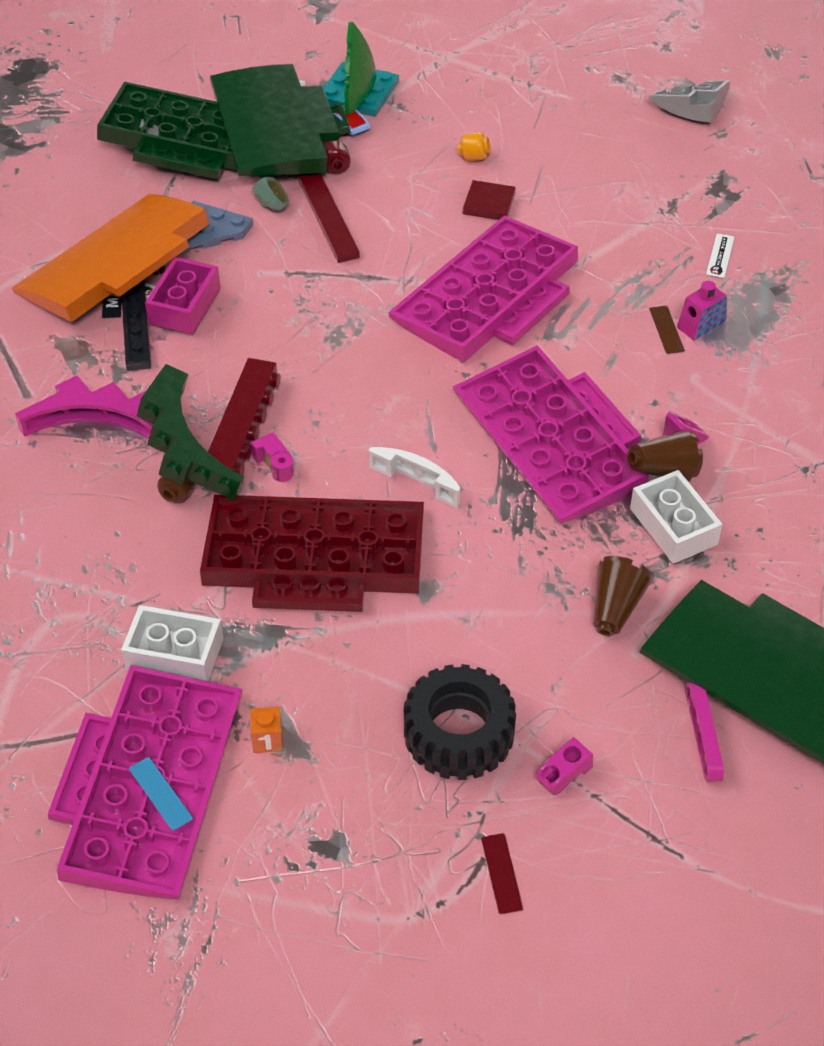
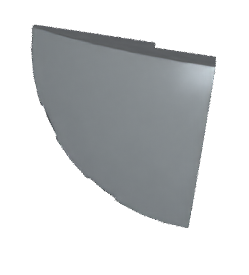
M730 80L704 81L703 83L696 84L695 87H692V84L689 83L675 85L668 92H666V89H661L650 94L649 99L661 108L683 118L712 122L723 105L730 86Z

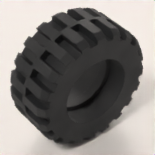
M452 664L444 666V669L440 671L438 668L429 671L427 678L421 676L416 681V687L410 688L407 700L404 702V738H406V747L410 753H413V759L419 765L424 763L425 770L432 774L439 772L442 778L450 779V776H456L458 780H467V776L471 775L474 778L484 776L485 770L492 772L498 767V761L500 763L504 762L509 754V750L512 749L516 723L514 698L510 696V690L505 684L500 685V679L492 673L489 676L486 674L485 669L479 667L472 669L470 665L461 664V667H453ZM464 709L479 715L486 724L475 732L459 735L440 729L433 720L448 710Z

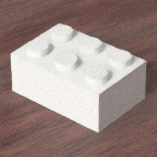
M679 470L633 488L630 509L673 564L718 545L723 524Z
M139 605L121 649L126 670H129L130 665L209 682L224 639L221 619Z

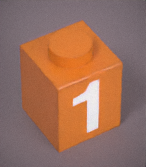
M280 707L250 709L253 753L283 751Z

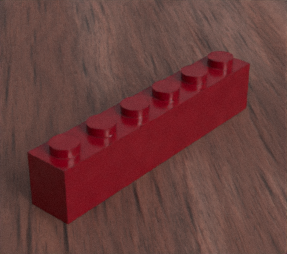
M253 358L247 359L208 450L212 457L242 476L245 460H249L251 456V442L258 439L260 423L265 422L266 408L272 404L273 391L280 384L281 375L277 373L276 362Z

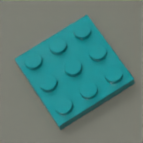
M343 61L323 88L329 105L341 102L342 106L345 105L344 90L346 75L348 74H345V62ZM376 69L374 87L366 100L356 110L361 114L376 117L399 83V75Z

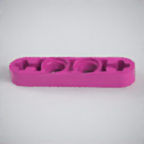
M687 682L686 697L705 781H722L724 777L723 761L707 692L703 688Z

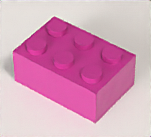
M174 257L145 302L149 324L193 334L221 288L218 266Z

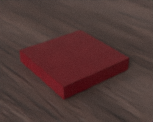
M473 180L463 206V214L499 220L504 215L508 217L516 193V187Z

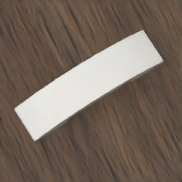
M371 447L368 450L369 468L390 478L396 471L434 488L436 499L455 508L460 506L459 485L445 470L432 461L414 453L394 448Z

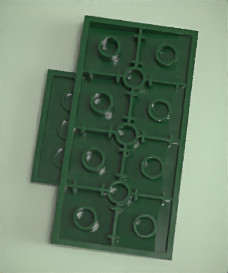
M293 64L249 67L210 76L212 89L239 176L326 173L328 158L322 141L339 140L340 132L322 86H301Z
M124 81L97 124V140L135 148L133 161L213 179L219 178L223 168L237 171L216 101ZM141 119L144 120V125L142 128L140 127ZM153 125L158 126V136L147 133L149 128H153Z
M701 580L660 624L641 647L640 653L688 683L690 682L703 688L708 695L824 764V628L764 593L748 607Z

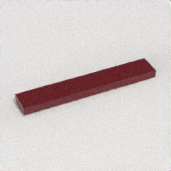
M321 173L297 174L298 181L337 262L360 258V252Z

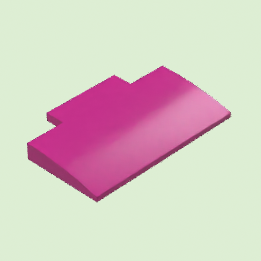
M504 215L390 310L389 317L427 343L463 362L469 359L493 336L513 345L570 294V286L556 280L578 261V246Z
M538 345L453 386L454 392L560 524L618 502L632 495L633 488L649 482V474L634 471L627 461L628 448L641 442V435L586 372L567 380Z
M130 665L112 717L85 713L48 811V820L72 825L57 866L59 881L121 893L179 900L242 695V689ZM149 757L193 819L176 830H171L130 772L129 767Z

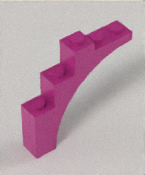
M77 375L55 385L56 394L15 413L19 430L24 437L39 430L61 424L93 422L120 426L137 432L149 440L151 429L154 425L136 416L141 397L146 391L128 399L121 389L112 382L91 392Z

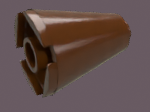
M681 430L633 445L627 454V461L634 471L658 477L679 470L685 479L690 482L693 477H697L700 473L703 463V451L698 449L696 442L699 439L693 432Z
M606 556L603 562L600 560L597 567L593 625L601 635L610 637L613 634H619L649 587L652 574L644 565L641 564L640 568L632 565V559L621 556Z

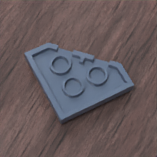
M192 201V204L205 208L209 225L187 240L189 247L180 254L189 253L190 248L202 246L204 249L220 245L222 240L233 238L234 241L243 239L253 226V218Z

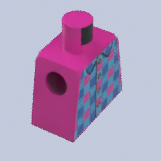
M708 280L702 282L701 288L685 299L677 328L694 341L724 323L727 318L726 294L719 290L714 282Z

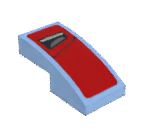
M354 110L350 114H345L350 127V133L348 134L354 135L370 128L369 122L359 111ZM340 112L333 113L343 122Z

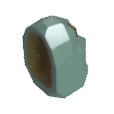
M273 177L262 178L253 186V194L262 207H268L276 212L283 211L289 202L288 196L281 184Z

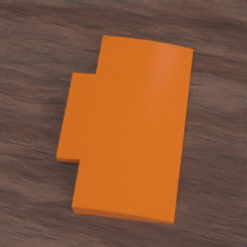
M148 194L12 287V290L21 297L69 322H73L113 293L120 297L189 247L187 240L209 225L206 210L177 198Z

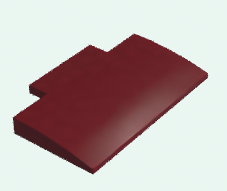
M214 494L200 567L202 586L254 587L252 597L253 608L363 612L364 592L419 594L424 502L238 495L235 501L225 496Z

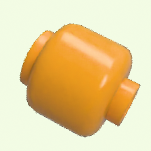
M482 132L464 134L461 142L457 145L459 155H463L467 162L484 160L487 158V154L491 152L489 137L485 136Z

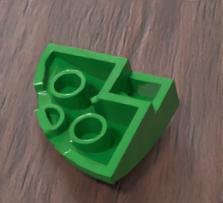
M349 22L346 40L345 74L348 75H346L344 90L345 114L352 113L366 100L376 81V68L372 52L354 22Z

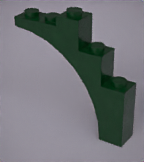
M165 364L141 397L136 415L154 424L147 445L165 453L159 475L180 485H183L186 479L235 501L244 476L224 466L197 442L187 426L181 405V396L189 374Z

